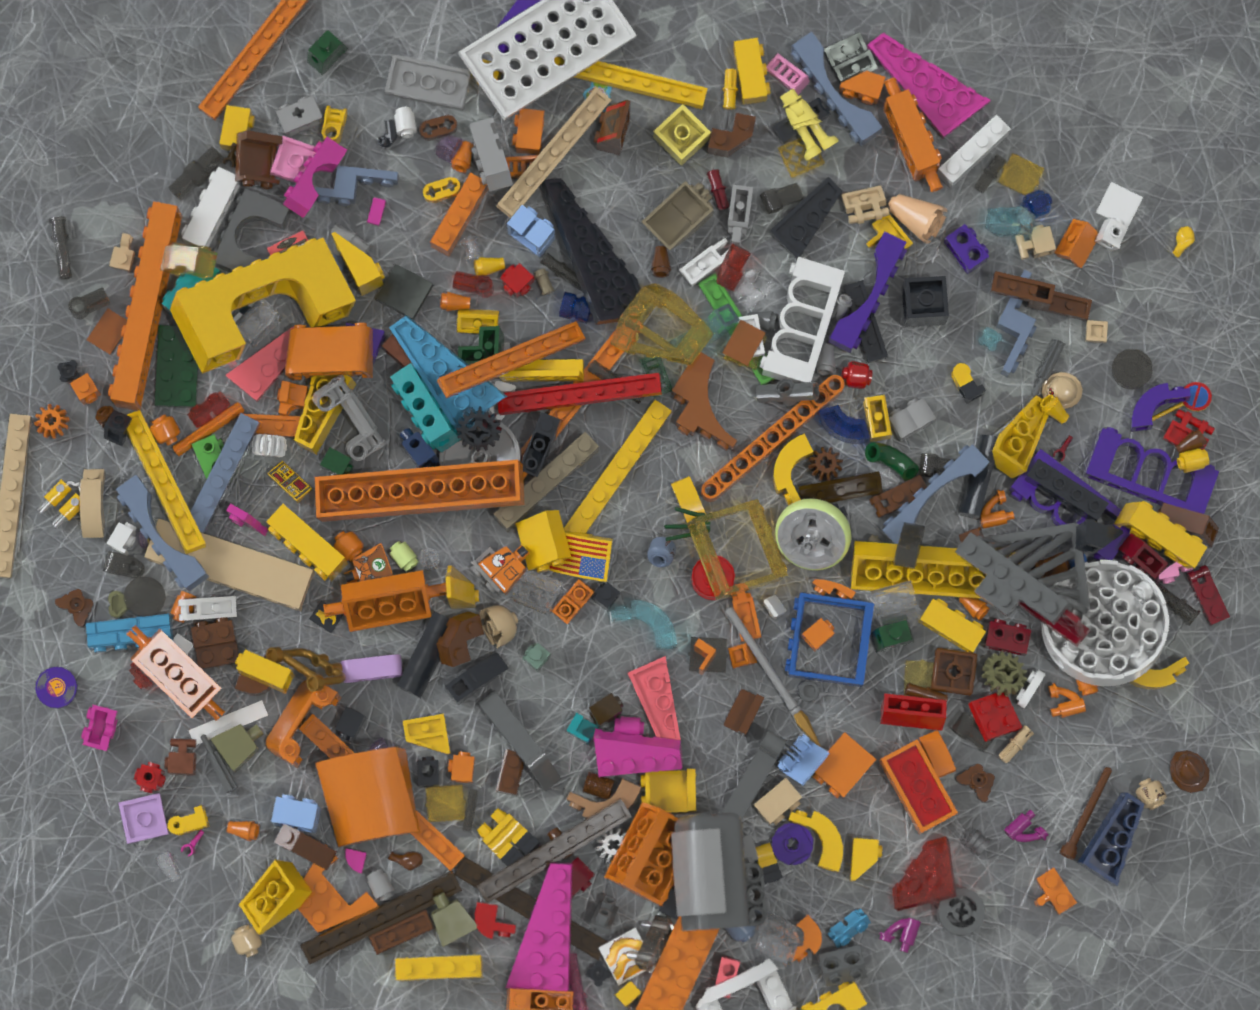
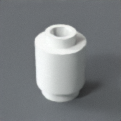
M410 107L396 109L394 119L397 135L404 139L413 137V134L417 132L414 112Z

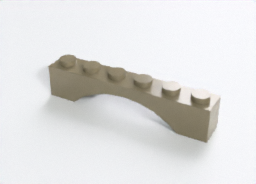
M584 432L540 472L538 477L535 476L524 486L525 505L500 507L493 514L494 518L507 532H510L516 526V523L522 521L557 485L597 454L599 446Z

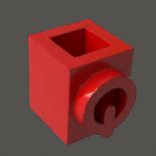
M520 263L517 266L512 264L500 277L504 285V291L509 296L514 295L516 298L520 295L525 296L531 289L530 285L534 283V276Z

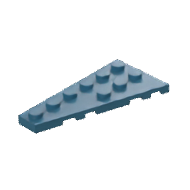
M409 316L403 317L389 327L455 430L457 425H460L458 423L459 418H464V411L470 413L471 407L478 411L479 406H481L482 411L485 412L487 408L490 409L507 397L497 387L487 381L446 399L437 382L438 378L469 365Z

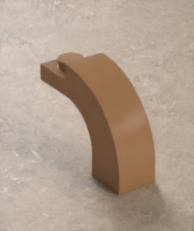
M622 779L616 793L604 802H592L572 792L569 793L567 801L570 802V807L578 811L581 808L585 809L582 817L587 819L620 798L629 810L636 801L641 787Z

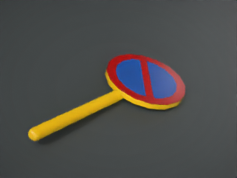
M1201 382L1189 383L1184 389L1190 388V400L1188 402H1181L1153 416L1152 421L1182 406L1191 411L1206 409L1212 400L1210 389Z

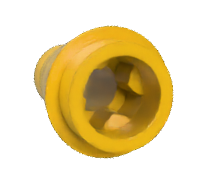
M479 257L478 260H474L475 273L477 276L485 277L504 270L505 263L503 257Z
M1050 394L1043 398L1040 403L1042 411L1056 419L1060 424L1065 423L1069 418V414L1065 411L1058 397Z

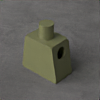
M239 724L212 737L210 740L232 771L236 773L259 750L254 741L264 735V733L257 724L248 731H246L242 724Z
M444 892L433 898L438 909L432 911L431 914L443 947L477 929L474 919L458 899L449 902Z

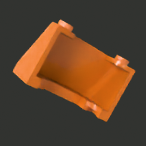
M355 323V326L306 328V325H294V328L290 329L285 375L292 381L302 380V375L305 378L331 375H349L350 377L362 375V378H373V329L368 327L367 323Z
M307 680L303 681L265 741L266 748L272 754L298 769L303 759L299 756L300 745L292 739L313 705L321 710L328 705L337 706L341 696L328 686H324L321 691L311 692L307 687Z

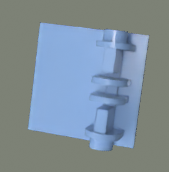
M803 734L794 742L793 745L796 748L790 746L794 752L791 753L787 750L786 753L788 755L785 754L778 761L779 764L777 765L781 772L801 785H804L810 779L812 774L830 754L811 742Z

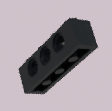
M1039 458L1025 478V481L1085 519L1098 521L1109 504Z

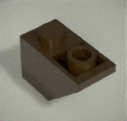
M610 693L589 707L588 713L597 728H600L621 715L623 703L618 695L614 696L613 693Z

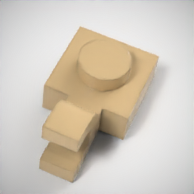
M122 233L120 248L114 246L109 265L111 268L131 271L135 252L130 250L133 240L130 234Z

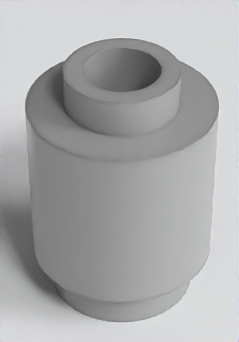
M382 869L367 876L369 880L367 883L376 900L380 899L383 902L393 897L392 892L395 890L387 874L383 873Z

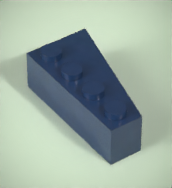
M1121 792L1077 863L1111 886H1118L1122 869H1124L1126 863V856L1131 848L1132 838L1145 804L1128 792Z

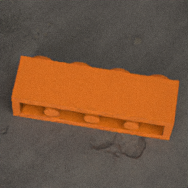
M470 172L430 241L433 249L448 257L451 255L489 190L487 184L483 185L480 177Z

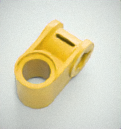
M329 105L326 106L322 128L323 140H325L328 133L335 132L337 133L336 136L330 139L338 144L341 142L347 120L348 110L346 108L340 110L331 108Z

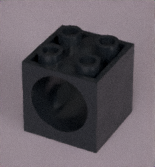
M946 276L905 278L901 288L905 328L945 325L949 317Z

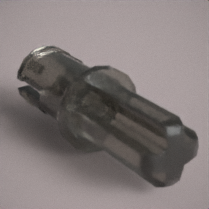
M995 155L989 166L983 169L984 173L975 184L976 190L984 193L991 182L997 179V174L1003 165L1006 164V160L1003 157Z

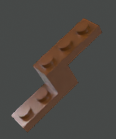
M997 271L994 273L990 290L991 293L1028 301V308L1084 321L1088 320L1092 304L1091 299L1054 291L1055 285Z

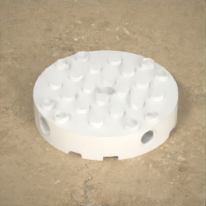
M1113 560L1085 562L1090 609L1084 615L1073 608L1071 612L1081 619L1082 624L1090 629V633L1076 647L1041 622L1044 644L1054 662L1068 675L1081 682L1096 686H1116L1128 683L1146 673L1161 655L1169 630V615L1166 601L1153 580L1141 570L1131 565L1127 566ZM1077 578L1055 583L1052 587L1075 589L1078 586ZM1069 597V598H1071V599H1073V600H1075V601H1077V602L1080 603L1079 598H1078V599H1075V598H1073V597ZM1101 620H1106V621H1108L1110 624H1108V625L1101 624Z

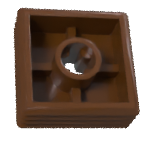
M937 648L935 650L931 690L971 696L974 689L978 654ZM953 667H956V671H959V674L955 677H952V674L949 673V670Z

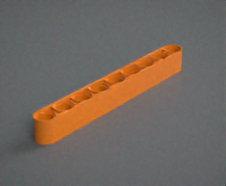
M832 375L819 385V393L825 399L823 403H816L815 400L800 401L708 479L702 486L701 495L703 499L708 502L717 500L834 401L843 391V378L838 375ZM837 382L840 385V389L832 390L829 384ZM806 408L809 411V415L803 417L798 413V410ZM791 421L794 427L791 430H787L783 427V423ZM775 434L778 437V441L776 443L769 442L767 439L768 435ZM759 447L762 449L763 454L755 456L752 453V449ZM743 460L747 463V468L739 469L736 463ZM726 473L732 477V480L727 483L723 482L720 478L721 475ZM707 487H714L716 494L709 496L705 493V489Z

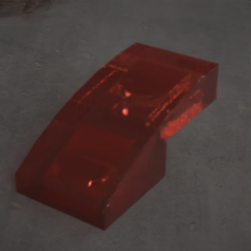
M732 243L723 260L716 283L734 291L744 275L741 270L751 253Z

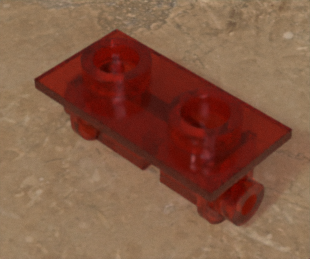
M221 391L218 393L214 392L207 397L204 403L191 408L190 413L187 415L196 428L213 419L209 414L213 411L218 416L227 410L231 404Z

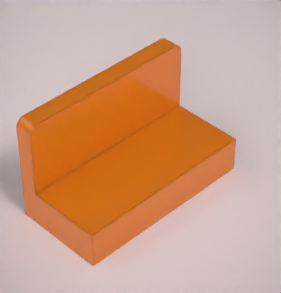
M1073 219L1054 254L1060 258L1071 260L1078 268H1082L1096 244L1095 239L1099 232L1088 222Z
M698 639L694 645V651L706 658L699 668V674L703 675L716 656V649Z

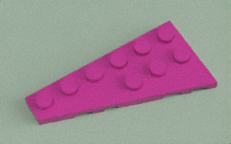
M882 33L867 45V48L891 77H896V81L903 91L909 89L910 93L915 95L918 102L916 107L943 139L991 101L987 97L976 93L971 87L960 83L958 79L936 65L925 61L920 55L909 51L904 45L885 33Z
M550 864L506 988L569 991L573 864Z

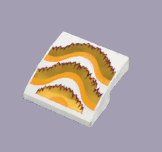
M636 928L599 947L618 986L655 966V964L648 966L647 963L627 958L628 951L649 954Z

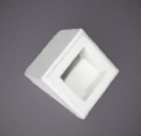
M776 595L764 600L763 605L773 619L776 620L786 613L785 607Z

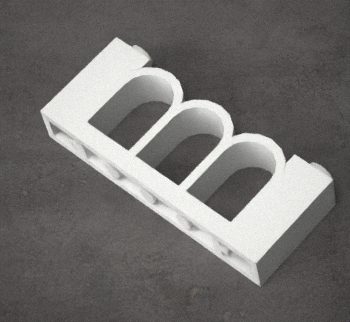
M798 257L796 263L792 262L789 271L792 279L787 292L788 304L783 308L779 317L780 331L773 337L771 349L767 357L763 356L760 364V368H763L762 375L780 381L790 379L793 383L811 382L845 271ZM798 286H808L830 294L824 310L797 301L792 291ZM790 312H799L822 320L817 336L790 328L785 323L784 317ZM791 338L814 346L809 362H805L781 354L777 349L776 343L780 339Z

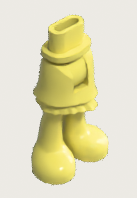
M794 88L780 96L785 104L783 107L786 108L785 111L790 125L793 126V130L798 131L807 150L804 154L806 161L822 152L808 132V126L817 137L823 151L839 142L837 137L828 136L819 125L822 121L817 118L818 115L804 99H801V95L798 96Z

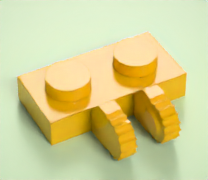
M889 215L882 217V219L872 224V228L877 232V235L866 244L869 248L873 247L880 241L884 231L905 241V249L910 248L913 242L892 216Z

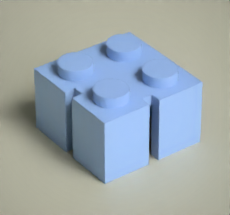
M521 205L507 223L508 234L538 257H541L555 240L554 225L545 218L543 220L538 218V213L529 206L526 208Z
M282 794V798L276 797L271 820L275 826L282 827L283 824H286L292 828L294 826L298 827L297 830L316 834L321 808L315 800L303 798L301 802L296 801L297 799L294 796Z

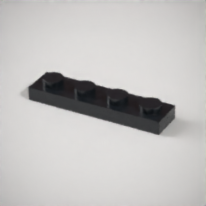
M861 280L843 286L845 294L852 299L850 310L853 313L868 299L864 282ZM872 312L868 318L871 320L867 331L862 330L859 336L862 338L861 344L868 364L888 358L875 315Z

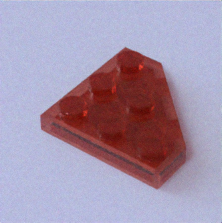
M946 836L926 841L922 847V852L908 866L905 871L906 874L900 883H896L893 887L894 908L897 911L957 897L950 843Z

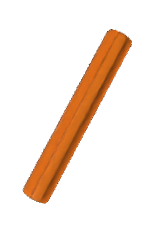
M239 402L235 403L172 447L178 456H181L193 447V443L207 438L238 417L240 413L244 412V408Z

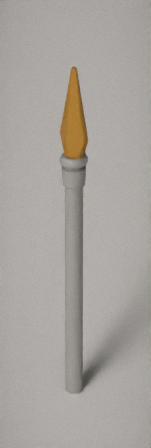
M733 607L725 610L786 702L787 708L791 710L790 714L794 716L796 724L820 747L808 716L801 711L802 708L800 706H797L798 703L791 697Z

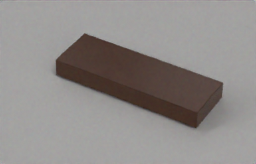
M425 909L368 937L376 955L435 928Z

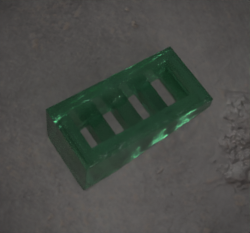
M656 352L640 358L639 362L644 374H650L649 371L656 368L660 369L656 373H660V376H663L661 384H666V387L662 388V395L671 392L672 386L660 353ZM654 360L657 361V364L647 367L646 363Z

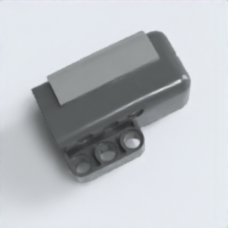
M732 812L680 817L675 823V833H671L677 916H681L682 931L762 925L766 920L763 870L758 864H745L741 817ZM749 869H751L753 873L751 879L748 876ZM751 890L754 892L753 900L749 896ZM752 912L756 914L755 921L751 919Z

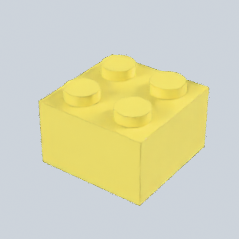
M683 104L653 131V138L681 166L705 145L711 136V132Z

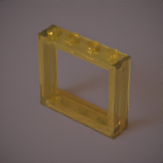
M758 499L696 517L687 523L716 601L780 581L788 575L786 565L779 554L778 545L772 536L771 526L765 518L764 508ZM748 510L773 574L729 587L705 523Z

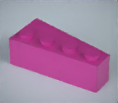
M595 729L594 744L599 777L682 769L681 740L660 737L649 738L642 737L639 734L627 735L616 731L612 733L605 732L602 729Z

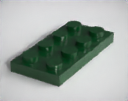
M159 325L155 406L197 408L199 367L179 327Z

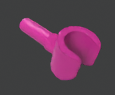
M200 829L189 844L182 846L181 853L184 852L186 847H190L191 853L187 857L192 856L195 853L197 842L205 832Z

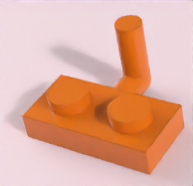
M1055 868L1036 878L1037 883L1045 893L1035 900L1036 906L1040 907L1050 901L1059 915L1077 903Z

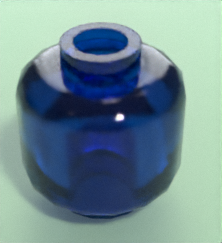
M1040 189L1035 190L1023 197L1021 209L1026 217L1037 219L1050 212L1051 204L1053 203L1049 193H1045Z

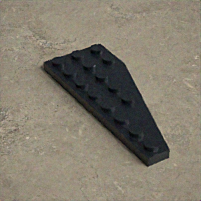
M563 179L544 180L541 186L595 324L600 325L648 318L651 313L637 278L625 268L626 263L623 259H619L612 249L614 247L596 223L592 224L589 220L587 211L584 208L581 209L577 204L575 195Z

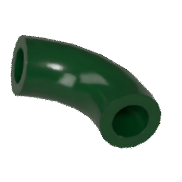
M871 442L865 448L867 461L879 463L890 468L905 481L915 477L919 471V466L909 456L890 445Z

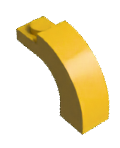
M805 434L794 438L784 446L777 457L774 467L773 482L776 493L778 495L785 491L786 494L783 496L788 506L801 500L792 483L791 471L797 463L813 456L814 452Z
M1183 657L1165 669H1149L1142 676L1129 683L1143 689L1165 688L1176 682L1172 674H1175L1177 677L1187 671L1185 666L1190 663L1186 657Z
M796 810L795 813L791 812L788 822L813 830L821 840L822 853L817 867L838 873L843 858V844L835 825L827 817L816 811H813L811 818L807 817L808 813Z

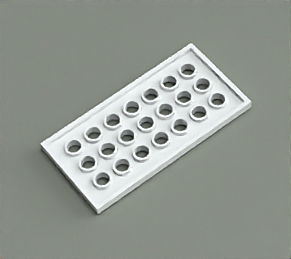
M541 0L465 47L458 54L503 120L627 44L636 38L637 35L613 0H591L589 2L583 0ZM571 3L574 5L575 10L568 12L565 10L564 5ZM595 9L600 10L602 17L595 18L592 15V11ZM548 14H556L558 21H549ZM583 20L586 23V27L580 29L576 26L575 22ZM539 24L542 27V31L539 33L534 32L531 29V25ZM603 27H612L614 33L612 35H607L604 32ZM567 30L570 37L567 39L561 38L559 31ZM515 35H524L525 42H517L515 40ZM594 36L598 43L590 45L587 42V37ZM550 40L553 43V48L546 49L543 46V41ZM505 44L508 46L509 51L501 53L498 46ZM573 46L579 47L581 54L573 55L570 48ZM529 50L534 51L537 54V58L529 59L526 56V52ZM484 54L490 55L492 62L484 63L481 56ZM562 57L565 64L562 66L556 65L554 58ZM511 61L519 62L520 69H512L509 63ZM545 67L548 70V75L541 76L537 69ZM493 72H502L504 78L496 80L493 77ZM528 77L532 81V85L524 86L521 83V79ZM508 87L514 89L515 95L508 97L504 89Z

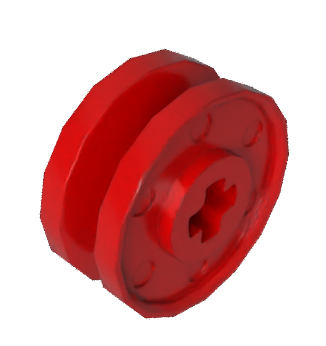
M709 555L697 561L692 571L691 582L693 589L705 600L715 601L723 599L730 593L734 585L735 573L733 566L722 556ZM716 574L717 579H715L714 582H711L710 577L708 576Z

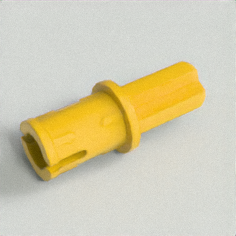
M729 68L725 70V85L722 88V91H724L723 109H736V92L738 91V88H736V69Z

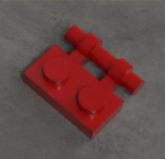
M1178 409L1175 416L1182 419L1181 422L1178 423L1172 420L1162 439L1176 446L1193 431L1186 427L1187 423L1197 427L1202 434L1206 432L1212 435L1215 428L1208 425L1209 422L1193 417L1192 413Z

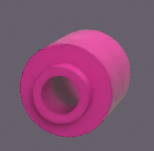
M621 716V718H615L614 731L627 735L644 734V722H640V717Z

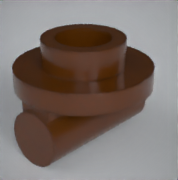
M102 406L97 411L95 418L102 428L105 427V423L114 411L112 406Z

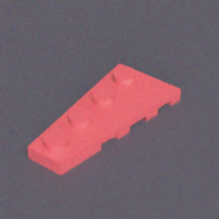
M290 329L225 375L256 402L260 400L285 370Z

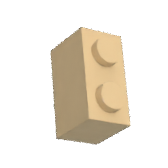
M785 778L756 802L753 807L768 825L772 823L777 825L785 818L783 814L788 809L792 812L801 805L799 800L802 796Z

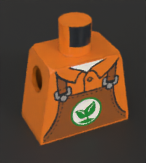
M382 543L352 559L355 569L344 573L348 584L359 580L365 581L393 576Z

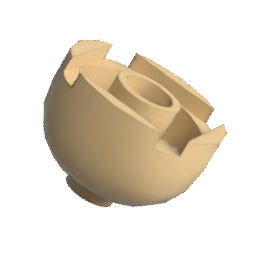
M493 605L480 611V619H484L485 623L482 626L483 631L492 645L497 644L496 648L506 645L515 637L518 619L514 612H510V610L501 605Z

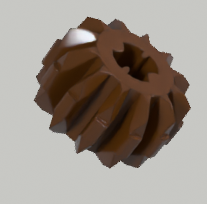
M821 447V454L814 450L813 454L815 457H809V461L814 464H810L808 469L814 470L812 473L813 477L817 474L820 475L819 481L823 480V476H826V480L830 481V475L836 479L838 477L837 472H842L843 468L839 465L843 463V459H836L840 454L839 452L831 454L833 451L832 447L829 448L828 452H825V448ZM823 460H826L827 463H830L828 468H825L824 465H821L823 463Z

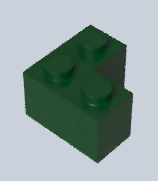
M500 326L479 327L478 346H458V357L468 365H471L504 351L505 335Z

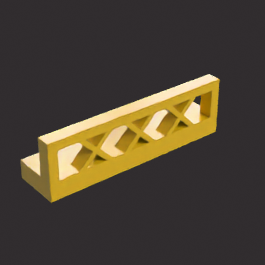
M537 360L501 375L499 378L503 382L584 381V360Z

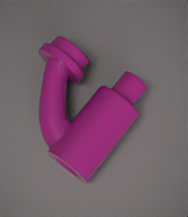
M1029 810L1025 815L1021 813L1004 829V832L1013 841L1016 840L1018 842H1031L1039 839L1046 841V837L1049 836L1041 826L1034 829L1036 833H1022L1032 824L1031 820L1036 816L1032 810Z
M908 917L900 919L886 929L884 933L880 932L879 939L891 943L892 939L894 940L895 938L892 934L904 928L899 941L902 943L900 951L908 953L910 946H914L921 922Z

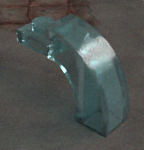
M728 303L714 310L703 322L690 331L670 340L667 345L678 361L687 356L691 357L697 350H703L722 337L740 319Z
M631 600V609H627V606H617L615 610H611L612 621L636 619L647 623L654 632L656 650L677 648L673 624L669 617L657 606L645 601Z

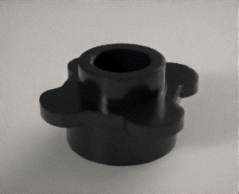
M71 360L70 362L58 364L57 369L61 374L60 380L65 383L70 379L76 380L80 377L79 372H77L76 367L78 364L76 361Z
M597 961L592 969L587 970L586 975L594 981L595 986L599 987L602 986L606 978L611 977V971L603 966V962Z

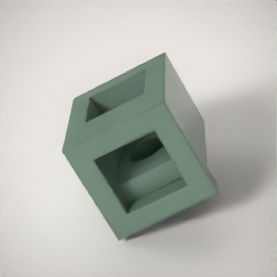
M535 643L526 650L522 659L538 672L549 660L551 653L539 643Z

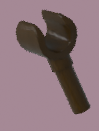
M232 143L229 155L223 160L224 165L231 160V168L236 165V143Z

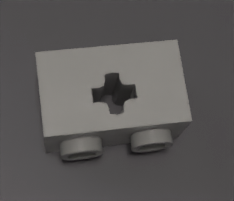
M313 96L302 97L297 103L292 105L285 104L276 111L284 133L288 138L324 123ZM297 113H300L302 117L298 118Z

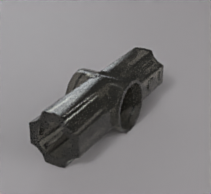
M212 146L197 161L193 160L185 167L183 174L168 187L177 199L182 201L196 186L200 187L208 180L210 173L223 162L224 157Z

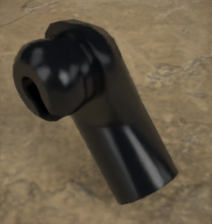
M395 120L385 121L386 133L377 140L380 147L389 148L397 139Z

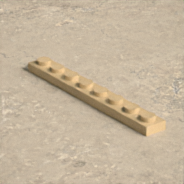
M596 87L504 195L496 207L509 218H512L521 205L528 201L607 107L611 99Z
M10 414L0 489V578L12 579L32 419L29 415Z

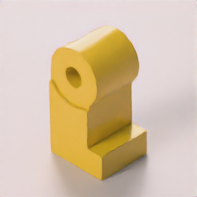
M202 805L194 807L195 813L188 816L172 817L168 821L169 831L175 835H184L210 827L205 807Z

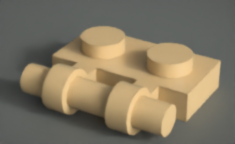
M881 185L842 194L846 213L855 212V215L848 216L849 224H862L866 220H880L882 217L890 215L888 207L880 209L881 206H886V199ZM873 209V211L862 213L863 210Z

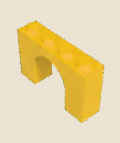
M481 955L396 958V980L401 982L441 978H483V957Z

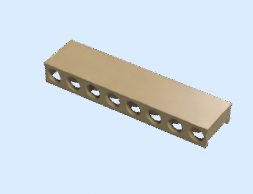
M158 519L156 529L161 538L173 549L185 555L195 557L209 575V578L206 580L300 612L302 611L304 599L312 577L315 575L312 569L201 533L206 543V547L186 554L171 522ZM150 540L144 557L151 562L165 566L163 564L165 561L162 554L158 556L151 547L154 543Z

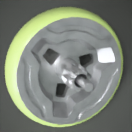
M802 499L790 504L780 514L775 527V538L783 556L794 565L807 570H824L839 563L847 554L851 544V529L845 515L834 505L819 499ZM803 536V542L799 543L797 539ZM822 538L827 539L830 542L829 545L821 543Z

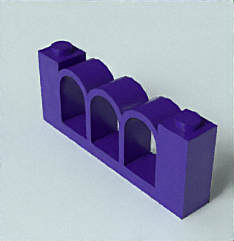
M1111 427L1101 429L1083 477L1163 506V503H1167L1201 514L1205 513L1219 471L1215 470L1213 465L1209 464L1204 469L1190 472L1192 477L1185 501L1163 493L1172 468L1178 467L1177 460L1171 462L1169 455L1161 449L1154 448L1144 453L1143 447L1136 440L1129 438L1120 440L1122 435L1118 434V430ZM1127 446L1134 449L1138 457L1130 481L1108 473L1116 450L1119 447ZM1150 456L1161 459L1165 467L1157 491L1136 483L1144 459Z
M1042 449L1031 460L1027 471L1021 474L1009 489L1010 495L1018 502L1023 501L1025 503L1029 500L1030 506L1035 511L1043 514L1052 512L1051 517L1056 526L1067 524L1060 519L1058 514V508L1061 503L1057 501L1052 506L1039 504L1035 497L1036 487L1025 481L1028 473L1039 458L1108 502L1109 504L1104 513L1116 521L1122 511ZM1082 517L1077 523L1081 524L1085 521V518ZM1114 525L1115 528L1122 529L1123 534L1094 553V560L1097 562L1100 560H1113L1120 551L1119 547L1130 535V529L1125 526L1119 528Z

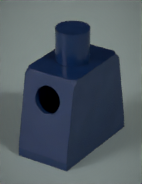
M410 428L401 432L400 436L404 440L401 444L417 468L440 466L436 454L424 441L419 432L413 433Z

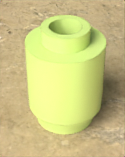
M398 541L390 548L391 552L389 555L401 570L404 569L408 572L419 563L416 559L417 555L406 542L401 543Z

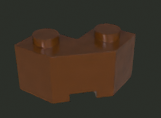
M736 113L732 132L712 128L708 154L728 158L743 146L745 147L750 144L756 117Z
M467 611L449 619L448 627L443 637H440L437 642L441 664L455 667L471 661L466 641L481 636L484 632L480 615Z

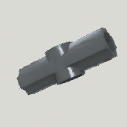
M783 379L777 384L757 385L756 399L759 403L783 402L786 406H792L798 401L816 400L820 395L817 382L793 383L790 379Z

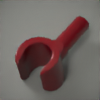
M1069 435L1061 448L1053 453V458L1057 452H1061L1063 458L1060 462L1065 459V451L1073 439L1072 436Z

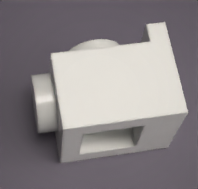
M1117 217L1106 219L1095 242L1110 251L1120 248L1128 228L1124 226V221Z
M119 522L106 544L123 555L128 556L127 548L133 546L136 540L135 531L137 528L128 522L125 525Z

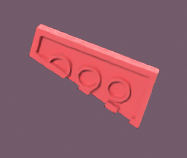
M666 656L628 672V676L655 736L681 740Z

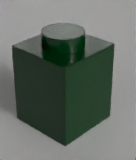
M329 447L320 463L322 469L333 475L351 474L354 468L350 457Z

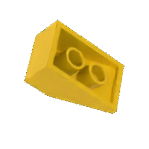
M336 232L331 233L334 243L361 295L364 296L383 286L382 279L385 277L379 263H374L370 256Z
M274 860L240 902L239 906L256 932L262 935L298 909L312 891L292 862Z

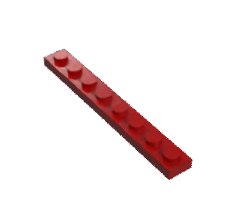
M660 373L506 392L504 394L507 397L498 403V412L501 416L662 395Z

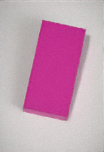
M373 197L367 223L380 226L386 200Z

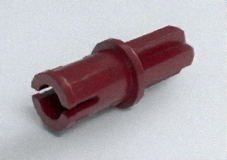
M714 169L707 172L711 185L710 192L714 195L717 209L725 210L729 207L725 193L726 186H723L719 169Z

